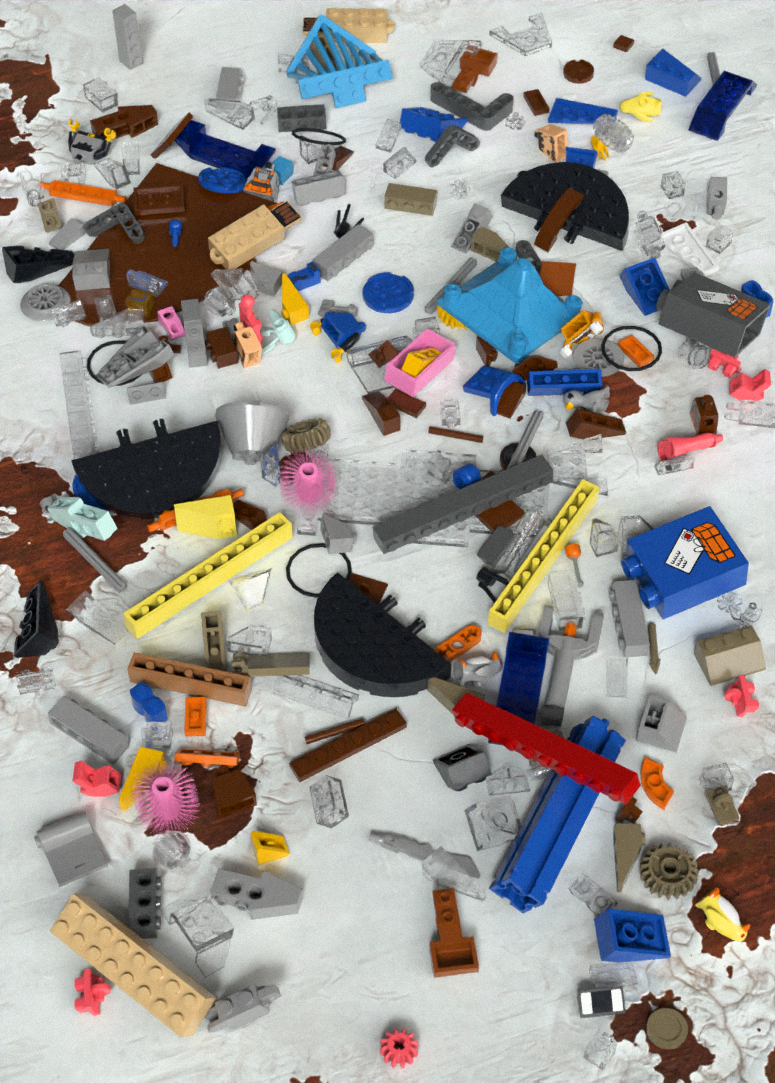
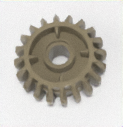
M324 419L302 420L287 427L282 432L281 441L286 451L291 453L304 452L309 449H316V447L326 443L330 439L331 430Z
M662 843L659 844L658 848L653 845L651 851L647 850L645 856L641 859V866L639 868L641 881H645V888L651 887V894L657 892L659 898L662 895H666L667 900L671 896H674L676 900L680 895L685 897L688 891L691 892L698 880V864L696 861H693V854L687 855V848L680 850L679 844L676 848L672 847L671 843L667 847ZM665 870H671L673 873H668Z

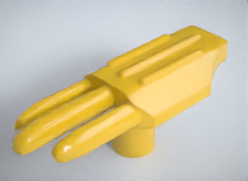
M599 135L591 136L590 142L593 149L598 151V158L601 159L602 156L603 160H606L603 151H605L607 157H609L604 138Z

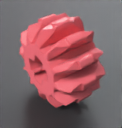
M396 1028L393 1029V1034L386 1032V1039L380 1041L382 1046L380 1055L384 1056L385 1064L392 1061L391 1066L393 1069L397 1064H400L402 1069L405 1068V1062L412 1065V1057L418 1056V1051L416 1050L418 1048V1041H414L413 1033L406 1035L407 1030L405 1028L401 1033H398Z

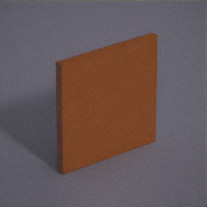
M542 261L540 278L543 285L557 296H572L576 263Z

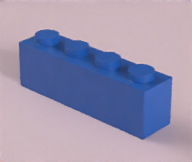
M601 369L529 371L527 376L528 396L564 395L570 390H578L584 392L583 394H587L592 391L601 390L603 386Z

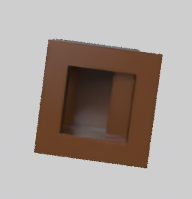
M386 340L368 355L377 367L381 368L399 353L390 341Z

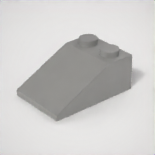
M109 249L75 251L72 276L76 291L110 288Z

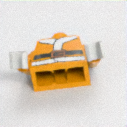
M583 310L561 328L565 341L559 353L565 359L573 352L571 350L573 343H581L585 340L593 339L603 332L604 326L601 314L599 312L592 313Z

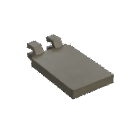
M244 652L233 653L232 673L248 675L249 677L310 674V653L246 656Z

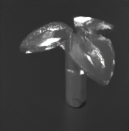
M751 602L744 613H742L739 607L731 604L729 605V614L733 620L741 621L737 625V628L740 629L750 626L748 622L755 623L760 618L762 609H757L756 603Z

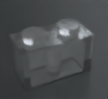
M100 77L83 84L85 97L102 113L118 106L117 91L112 89Z

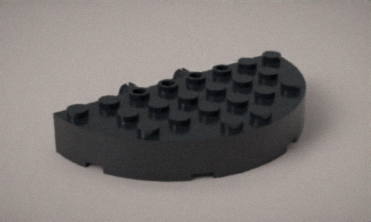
M570 162L541 165L518 176L501 194L502 207L538 220L534 229L539 232L556 202L569 188H572L583 194L584 198L577 209L572 210L561 228L568 231L564 240L567 243L571 240L570 244H574L577 236L580 235L623 251L626 245L629 231V210L625 196L610 177L595 168Z
M159 419L161 427H159L158 421L155 420L153 425L157 437L133 444L130 441L128 429H123L124 437L120 429L116 434L121 447L74 459L71 462L81 486L99 505L113 513L129 518H159V515L163 512L174 510V504L192 502L198 499L212 482L219 465L221 453L218 421L168 434L165 420Z
M337 572L320 592L314 609L316 647L322 657V661L332 674L346 685L358 691L361 689L370 692V695L381 697L417 695L419 691L428 689L429 679L435 677L446 681L451 677V663L416 636L421 630L426 628V624L421 618H416L409 626L405 627L388 613L398 604L397 600L394 597L392 598V595H388L381 603L376 604Z

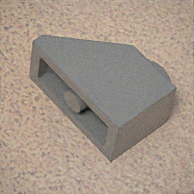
M251 261V277L258 291L275 296L282 286V270Z
M322 514L320 530L328 553L351 552L352 544H355V535L351 533L349 525L331 516Z

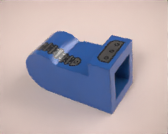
M313 261L307 263L306 268L298 272H291L288 275L297 291L321 283L320 270Z

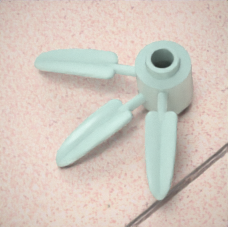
M270 309L273 329H260L262 337L270 336V333H275L277 337L262 347L261 355L274 348L275 342L278 340L283 344H288L296 337V333L290 323L281 318L273 309Z

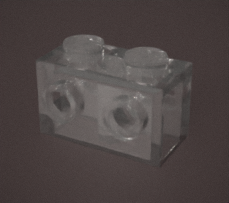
M326 775L309 787L316 824L333 828L349 817L342 780Z

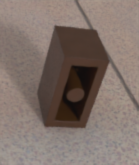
M227 327L206 332L207 340H204L207 351H211L210 358L212 363L215 362L218 369L237 364V350Z

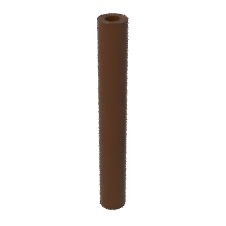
M432 426L429 427L428 432L429 434L483 443L484 438L481 435Z
M358 719L305 736V742L310 744L357 729L365 724L364 719Z

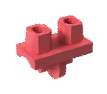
M712 348L708 368L717 371L721 365L725 367L722 371L723 375L732 378L735 373H740L741 362L738 361V355L733 357Z
M739 675L738 680L728 686L729 690L724 693V698L726 701H731L732 705H735L737 717H743L747 712H755L759 708L758 700L750 698L755 691L754 683L747 682L745 675Z
M90 968L84 970V976L75 979V989L79 993L84 992V997L74 1000V1008L80 1013L90 1012L93 1016L100 1015V1002L105 1000V995L111 993V986L104 984V978L93 974Z

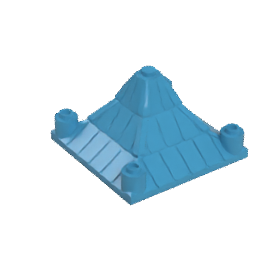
M507 247L500 251L497 262L463 285H446L443 296L438 299L437 305L517 364L562 332L561 328L581 312L583 302L576 295L568 296L564 302L563 299L543 285L538 272L530 261L525 258L516 260V251Z

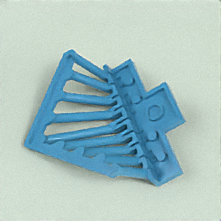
M324 15L318 16L286 70L288 78L297 79L295 82L299 86L301 99L332 93L335 108L366 102L363 85L393 79L389 60L383 61L376 55L374 49ZM320 28L323 30L334 56L337 71L318 37L317 32ZM329 28L332 29L333 37L336 39L338 46L343 54L347 69L344 66V63L341 59V56L338 52V49L335 45ZM342 37L345 38L346 46L349 48L351 54L355 59L356 67L349 55V52L342 40ZM312 41L315 43L326 64L327 72L310 51L309 46ZM304 54L317 69L318 75L302 64L301 59ZM360 55H361L362 58L365 60V65H364V63H363V61H362ZM296 68H297V69H300L302 72H304V73L307 74L308 76L303 75V74L296 73V72H294V71H295Z

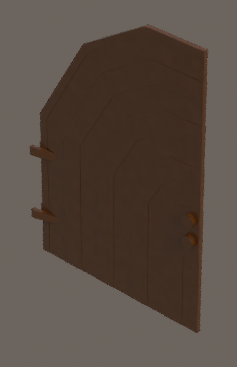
M156 163L138 187L183 183L185 212L135 216L134 194L132 193L124 204L128 206L145 235L144 241L139 244L132 243L120 223L99 234L87 250H110V288L76 291L72 268L58 285L64 288L71 298L68 310L61 317L86 326L158 322L157 311L172 306L175 312L178 313L182 311L181 301L198 299L200 303L233 288L246 270L251 272L250 262L257 261L252 258L231 272H228L222 264H215L211 260L208 237L262 205L268 207L277 203L242 191L238 193L210 191L199 184L198 176ZM174 219L179 220L182 224L181 235L176 247L173 246L172 236L169 234V223ZM127 221L125 226H131L133 221ZM134 230V231H133L134 236L138 237L139 235H138V234L136 233V231ZM139 274L167 284L158 296L130 286ZM147 295L144 301H138V300L132 299V298H135V299L143 300L144 296ZM166 313L164 318L170 316V313Z

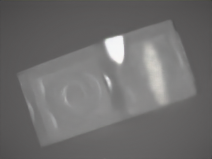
M584 873L568 888L571 894L586 903L588 909L598 916L607 909H613L618 904L608 892Z

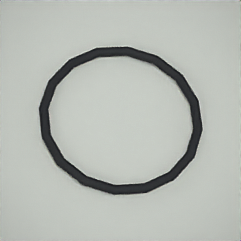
M312 128L292 130V136L314 144L341 145L346 143V138L342 135L326 130ZM303 131L333 135L343 141H317L301 137L295 133Z
M622 326L613 329L604 337L601 344L602 354L607 362L625 371H642L651 368L659 361L662 354L661 342L657 336L649 330L638 326ZM635 329L652 336L658 344L659 352L656 359L650 364L640 368H628L610 360L605 352V343L615 332Z
M110 341L101 344L92 351L87 359V370L90 376L98 383L103 384L90 368L91 359L94 354L103 347L113 344H125L126 341ZM140 376L132 378L116 386H122L131 383L138 379Z
M323 543L310 544L298 549L288 561L286 566L287 580L292 588L302 595L314 598L319 597V594L303 591L295 585L290 577L292 561L301 552L310 548H327L326 544ZM339 553L347 563L348 574L346 579L349 581L352 574L351 562L345 553Z

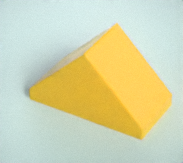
M259 831L250 832L252 849L258 865L286 857L290 854L284 836Z

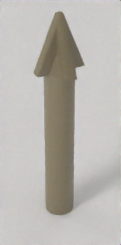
M652 623L648 625L651 658L649 665L653 672L657 674L661 659L658 658L656 625Z

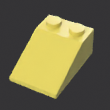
M231 495L174 504L178 531L214 539H228L237 536Z

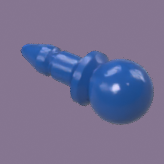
M176 219L169 223V234L172 236L174 247L179 242L178 239L182 229L181 222Z

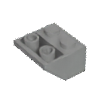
M649 695L639 726L637 741L677 753L687 717L670 700Z

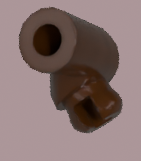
M165 335L159 337V341L164 340L169 344L173 353H181V345L170 344L168 337Z

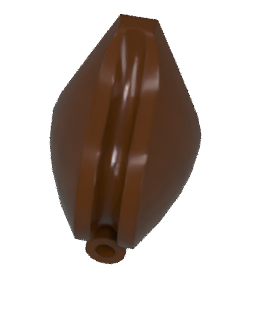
M530 355L515 364L511 372L520 375L524 381H527L529 371H553L558 365L555 360L540 355Z

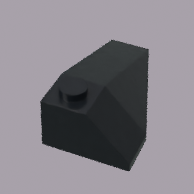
M24 246L2 247L6 274L13 283L30 282L72 266L75 255L70 250L51 249L50 251H43L39 247H34V250L24 249Z
M40 580L27 595L23 610L26 612V615L19 625V628L22 629L21 635L16 637L14 644V656L16 658L46 655L51 649H55L59 642L56 621L44 582Z

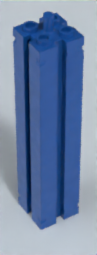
M595 716L588 718L583 724L580 723L573 727L570 737L567 738L568 741L613 762L616 761L621 751L620 748L623 747L626 741L617 731L606 730L610 723L607 719L603 718L601 720ZM551 769L489 889L502 899L506 897L510 900L509 904L521 913L530 911L532 907L537 908L543 905L599 793L594 792L584 784H577L573 779L561 776Z

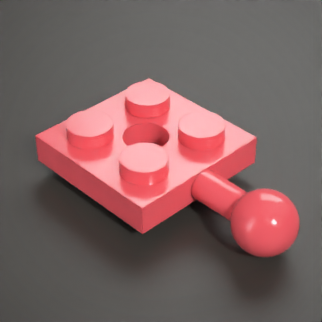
M246 294L242 296L240 303H238L240 322L244 323L245 328H253L261 344L263 340L260 332L262 325L260 320L254 317L252 309L255 300L253 296Z

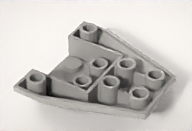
M143 326L134 332V335L126 341L95 376L108 388H111L161 367L174 354L169 344L164 340L158 341L153 333Z

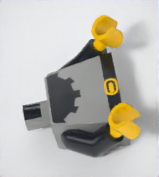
M72 119L68 121L71 127L68 138L69 152L72 153L73 162L76 166H81L83 163L93 165L98 160L107 156L111 146L110 141L116 137L114 130L110 134V129L106 128L104 130L106 137L80 130L76 132L80 127L78 120H76L75 125H72Z

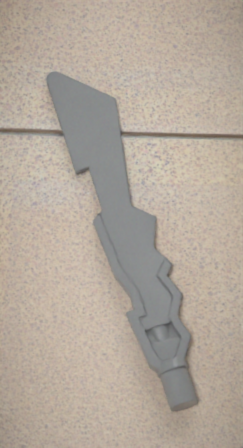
M370 833L369 841L378 843L381 847L395 853L402 852L411 858L425 863L434 861L446 865L444 868L446 870L476 879L480 878V874L470 857L433 852L430 845H419L415 840L410 841L405 837H395L392 834L379 835Z

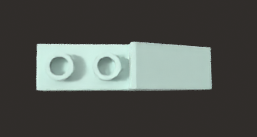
M60 496L47 508L54 521L65 528H71L81 538L88 535L105 541L117 529L108 511L86 505L79 497Z

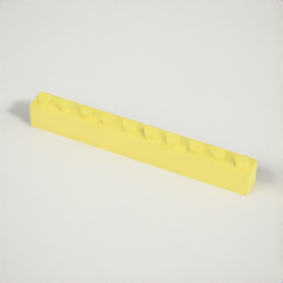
M582 479L489 610V626L506 633L596 504L599 493L598 486Z
M280 512L124 612L126 628L136 639H139L293 538L292 523Z

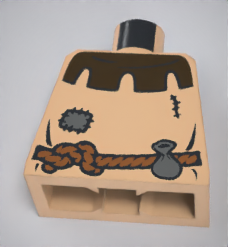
M548 124L535 131L534 136L538 138L539 150L555 163L566 158V147H568L566 129Z
M243 322L235 324L233 326L235 329L233 342L243 368L260 363L262 346L253 328H245Z

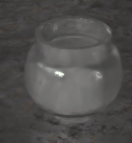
M693 339L686 340L678 349L679 362L688 369H702L710 360L711 353L709 348L699 341Z

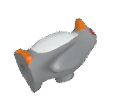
M493 652L490 659L481 656L468 658L464 661L457 659L453 662V674L459 686H463L466 681H472V686H483L484 681L496 676L503 668V664L496 652Z

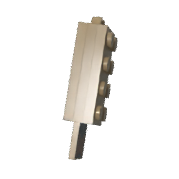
M326 8V17L363 43H387V33H391L394 30V21L387 19V9ZM303 17V35H308L318 17ZM320 28L317 33H318V35H320V34H323L324 32H323V30ZM329 28V31L332 35L334 42L337 43L336 39L333 37L332 29Z
M288 201L270 211L265 205H262L208 237L210 258L215 264H222L228 272H231L284 240V231L300 222L302 217Z

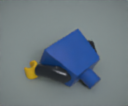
M326 312L325 316L320 319V322L313 321L310 324L313 335H319L322 328L334 345L340 347V349L331 351V358L333 359L336 356L335 362L339 363L342 361L341 354L343 352L346 353L360 340V335L362 332H365L366 325L364 322H357L350 313Z

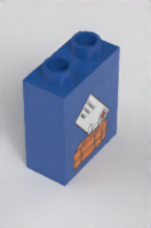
M711 506L628 539L627 555L621 558V566L626 577L629 580L637 578L642 586L639 588V594L644 606L647 609L655 607L662 620L745 586L747 582L749 562Z

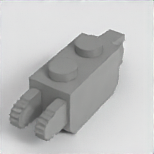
M253 984L215 1002L216 1006L210 1008L205 1018L210 1020L219 1017V1019L207 1025L208 1031L210 1033L216 1032L226 1027L237 1029L267 1015L270 1012V1002L281 997L279 988L275 985L258 987Z

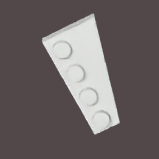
M687 222L656 235L657 240L691 268H698L700 275L708 276L719 271V266Z

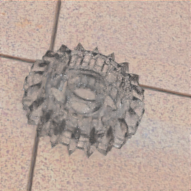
M604 114L598 117L594 123L593 132L595 136L607 148L623 153L632 146L635 140L632 130L624 122H621L620 119Z

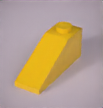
M282 274L281 315L290 325L309 319V306L288 276Z
M433 347L409 352L401 371L416 378L442 352Z
M144 747L139 748L119 797L121 810H127L141 793H145L133 794L132 791L139 789L138 791L142 789L143 791L145 789L148 790L145 787H138L139 784H141L140 786L146 785L143 782H139L140 780L145 782L147 775L153 780L150 775L153 771L156 774L158 771L159 777L160 770L161 773L166 771L165 765L167 768V761H165L164 752Z

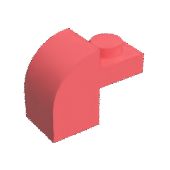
M764 369L754 378L741 372L729 382L730 396L743 402H756L763 399L764 390L771 386L770 371Z
M81 760L75 762L72 781L81 786L80 793L84 795L106 797L119 793L122 774L109 765L94 769Z

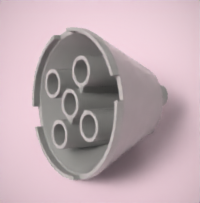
M242 401L218 407L215 417L230 449L232 459L245 461L247 465H255L256 461H261L260 454L274 442L276 446L289 421V412L280 406L260 402V405H249V401Z

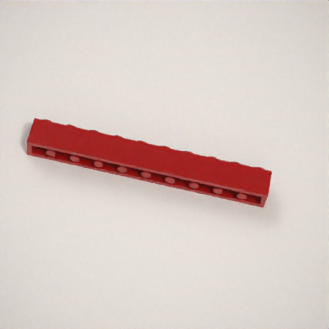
M466 693L452 709L455 722L460 727L471 729L475 734L483 735L491 742L499 743L510 751H516L524 758L532 759L545 768L549 767L559 775L573 779L577 784H584L594 792L608 796L614 802L619 801L626 805L641 786L636 772L469 693Z

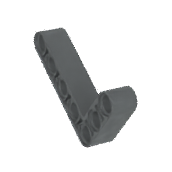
M434 82L430 86L431 102L459 118H468V123L483 131L493 129L513 112L514 97L509 93L501 94L485 107L441 82Z

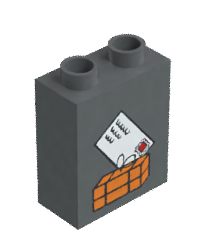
M694 272L684 281L678 279L671 291L664 290L657 301L656 309L662 311L659 325L736 357L760 335L771 304Z

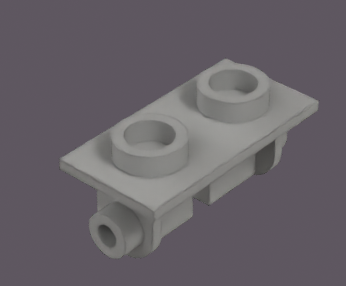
M163 382L127 388L130 405L165 399Z

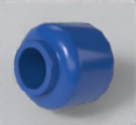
M471 463L459 467L453 473V482L459 489L481 480L478 468Z

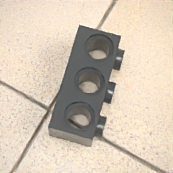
M325 104L277 107L279 132H292V130L298 128L326 129Z
M156 868L135 869L129 872L128 928L142 939L157 938V930H161V917L157 916V910H161V896H158V890L162 889L161 876H157ZM145 882H150V884L146 886L142 885ZM143 902H150L146 906L141 905ZM143 922H150L146 926H141Z

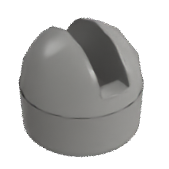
M47 497L40 501V506L45 513H49L47 508L55 501L53 497Z

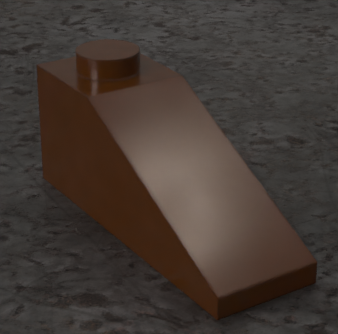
M379 391L362 396L363 402L383 436L400 431V415L391 401Z
M577 409L566 422L569 435L573 438L589 440L626 434L622 419Z

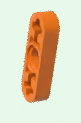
M469 625L437 646L434 650L442 655V657L445 655L444 658L452 662L481 641V629L476 625ZM459 642L463 646L456 649L452 647V644Z

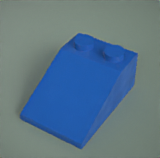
M654 257L625 268L619 276L625 290L643 315L647 316L660 311L656 309L657 301L664 290L670 291L656 258Z
M607 909L594 919L601 961L623 963L671 957L663 915Z

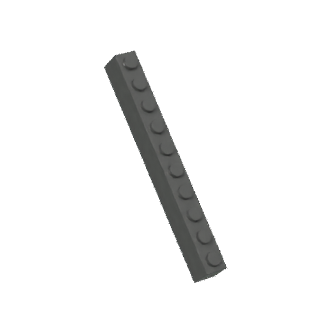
M539 455L373 526L374 540L383 554L393 552L402 546L411 544L423 537H428L432 533L446 529L458 522H463L474 515H479L484 510L492 507L495 508L501 503L514 500L516 497L553 482V469L544 456Z

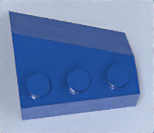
M662 48L647 64L645 80L686 97L701 81V77Z
M424 107L402 108L399 128L405 129L407 133H417V136L422 138L429 137L431 141L436 142L448 126L456 125L463 128L468 118H454L453 114L440 113L439 115V111Z

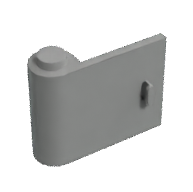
M85 811L36 831L37 836L34 839L38 849L43 848L59 887L108 867V863L93 833Z

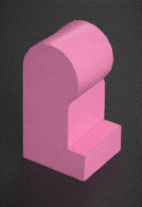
M172 306L157 311L158 322L165 329L171 341L185 336L181 321ZM166 313H170V316L164 318Z

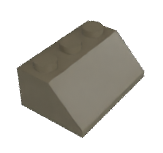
M752 625L702 639L696 643L694 656L710 686L737 679L739 675L747 676L766 670L761 641Z

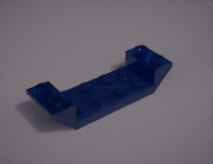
M724 70L698 105L689 126V131L718 141L725 132L726 122L746 94L751 96L757 84L753 80Z
M193 120L186 125L175 139V142L190 159L219 169L227 167L243 173L245 178L250 177L254 168H263L276 152V148L261 144L256 151L206 135L205 124Z
M509 632L506 657L496 707L532 724H535L549 638ZM488 740V743L501 745L499 743H493L490 740Z

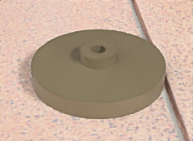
M662 1008L650 1015L646 1031L651 1042L657 1047L675 1049L686 1040L688 1025L685 1018L678 1011Z

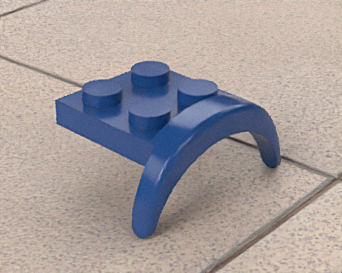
M483 366L462 387L466 393L489 398L491 415L496 416L500 397L507 386L515 381L525 386L526 383L520 375L513 372Z

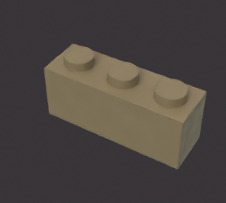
M389 183L384 196V209L433 216L437 204V190Z

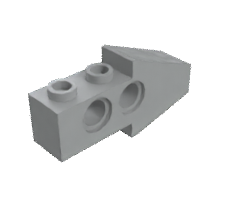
M199 300L181 301L189 366L190 368L207 366Z
M218 868L210 890L213 902L220 906H234L241 911L250 910L252 920L298 914L303 899L302 888L266 871H262L261 877L257 878ZM233 890H239L236 894L230 893ZM254 895H260V896H261V897H259V898H257V899L251 898V897L254 896Z

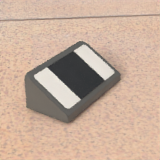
M622 986L579 990L577 993L580 1018L626 1013Z

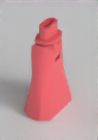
M702 433L692 437H667L665 440L658 442V455L662 461L693 451L704 450L708 447L713 448L717 443L723 441L722 434Z

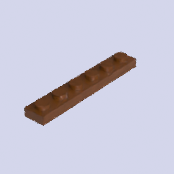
M394 709L290 762V769L298 781L302 782L407 728V723L399 711Z

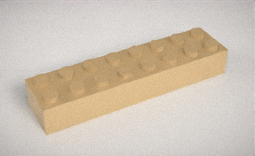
M72 894L50 929L53 935L180 1037L194 1035L217 999L216 996L86 894Z

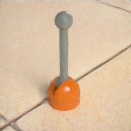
M569 544L565 547V553L569 559L573 560L577 578L576 586L581 588L584 583L580 578L577 559L581 555L580 545Z

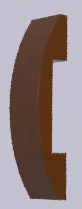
M569 188L560 197L548 214L534 242L536 247L549 253L572 210H576L584 198L583 194Z

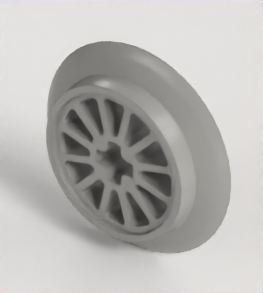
M39 284L24 294L20 307L23 314L32 320L49 321L60 317L68 310L71 298L69 293L58 285Z
M603 339L585 340L574 349L573 361L580 370L597 369L596 367H598V369H601L602 377L612 375L620 369L608 363L603 356L601 348ZM607 340L605 343L606 354L610 360L623 366L625 359L623 351L617 344Z

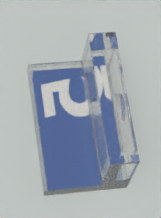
M130 269L126 273L128 286L158 297L168 285V281L140 270L136 272Z
M275 441L260 453L262 478L274 487L281 483L278 442Z

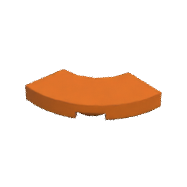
M645 757L640 772L642 788L647 797L656 806L665 810L673 796L674 790L668 787L663 780L662 771L664 766Z

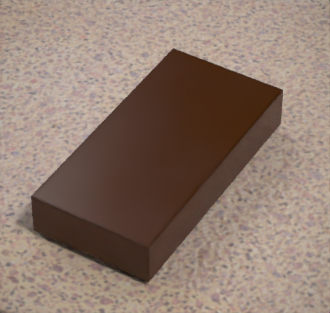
M539 89L523 93V97L534 116L549 113L550 108Z
M397 389L387 398L397 410L415 418H418L426 408V402Z

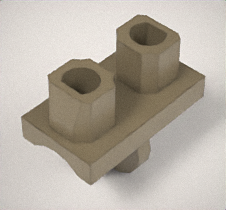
M50 199L37 203L46 233L61 229L62 223L55 200Z
M725 785L705 790V796L719 826L729 825L731 822L739 820V815L732 802V796L728 793Z

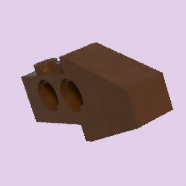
M152 105L117 107V112L90 120L92 134L106 137L104 130L109 128L110 134L112 130L115 131V139L130 135L133 138L158 125L157 112Z

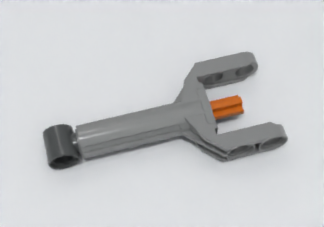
M544 605L538 642L546 652L554 656V661L542 710L541 724L561 727L574 660L587 658L597 652L604 614L596 613L593 615L587 642L584 639L575 638L577 626L573 625L572 622L565 624L563 636L555 634L551 636L554 609L552 605Z

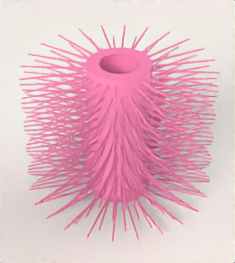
M309 449L310 462L307 460L306 451V462H301L305 458L303 460L298 459V462L294 460L295 465L292 462L291 464L287 462V464L293 466V471L289 472L286 470L285 473L280 471V474L284 476L281 478L284 482H282L283 488L280 489V492L284 490L285 498L286 495L290 497L291 494H297L298 498L294 501H298L295 506L302 501L304 504L303 508L306 506V502L308 507L309 502L310 510L314 502L318 507L317 502L321 504L322 500L324 502L325 500L326 502L328 501L327 497L331 499V492H333V495L336 492L337 482L333 480L335 475L328 472V467L326 470L324 469L326 467V460L318 465L314 464L315 460L313 458L310 460Z
M160 770L161 777H159L157 771L156 775H151L153 780L147 776L145 777L150 781L149 783L148 781L144 782V780L139 781L152 785V788L149 785L146 787V785L140 786L141 784H139L138 787H145L148 790L145 789L143 791L142 789L138 791L139 789L132 791V793H148L146 795L141 793L136 798L137 806L135 807L137 811L138 807L139 810L141 808L139 814L148 813L152 810L150 814H154V816L146 820V824L156 817L157 819L153 823L151 822L150 827L152 824L158 823L160 818L159 823H161L163 828L165 823L167 832L169 821L172 828L171 820L175 826V823L180 821V817L187 822L188 820L184 817L186 815L187 817L192 816V814H184L181 811H187V813L195 811L194 813L200 810H190L195 807L193 805H196L195 803L197 802L195 801L198 796L196 792H193L196 787H194V783L191 784V778L190 780L188 778L187 781L185 779L183 782L178 783L179 780L189 776V774L183 775L179 779L174 775L172 779L173 774L169 770L168 774L167 771L163 773V777ZM190 782L189 785L187 784L184 787H179L181 784L183 785V783ZM190 797L189 801H183L184 798L188 799ZM145 801H150L149 804L144 805ZM148 806H152L148 810L143 809V807L147 808ZM150 814L143 815V816H142V819H143L144 817L146 818V817H147L148 815H150Z

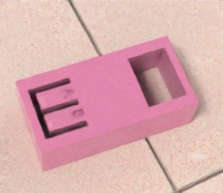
M427 328L386 365L384 381L414 397L454 360L456 344ZM431 347L442 352L416 378L401 371L409 352Z

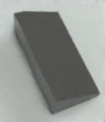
M498 526L479 550L477 556L485 564L496 566L515 541L517 535L502 526Z

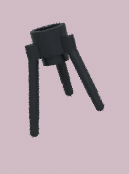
M350 204L347 205L341 223V210L337 212L334 234L339 239L350 231V225L346 222ZM361 218L355 224V226L358 224L361 225V223L364 221V218Z
M483 567L476 576V579L480 582L478 586L486 592L494 603L497 599L486 586H493L496 580L505 585L509 584L506 578L493 573L486 567Z

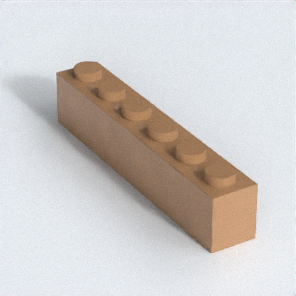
M135 652L127 668L129 680L132 683L139 684L143 682L151 687L206 697L207 699L245 707L252 691L249 676Z

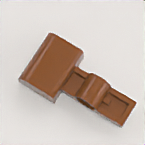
M469 45L460 58L461 71L452 83V89L467 93L471 86L474 87L476 85L478 74L489 77L496 66L497 53Z
M454 888L432 890L436 927L440 941L429 942L433 977L479 972L474 936L462 937Z

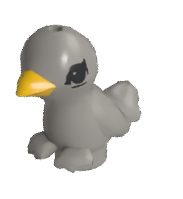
M607 384L602 390L592 391L583 395L584 392L570 390L563 396L565 408L568 411L573 408L583 407L593 413H598V411L604 413L609 405L610 387Z

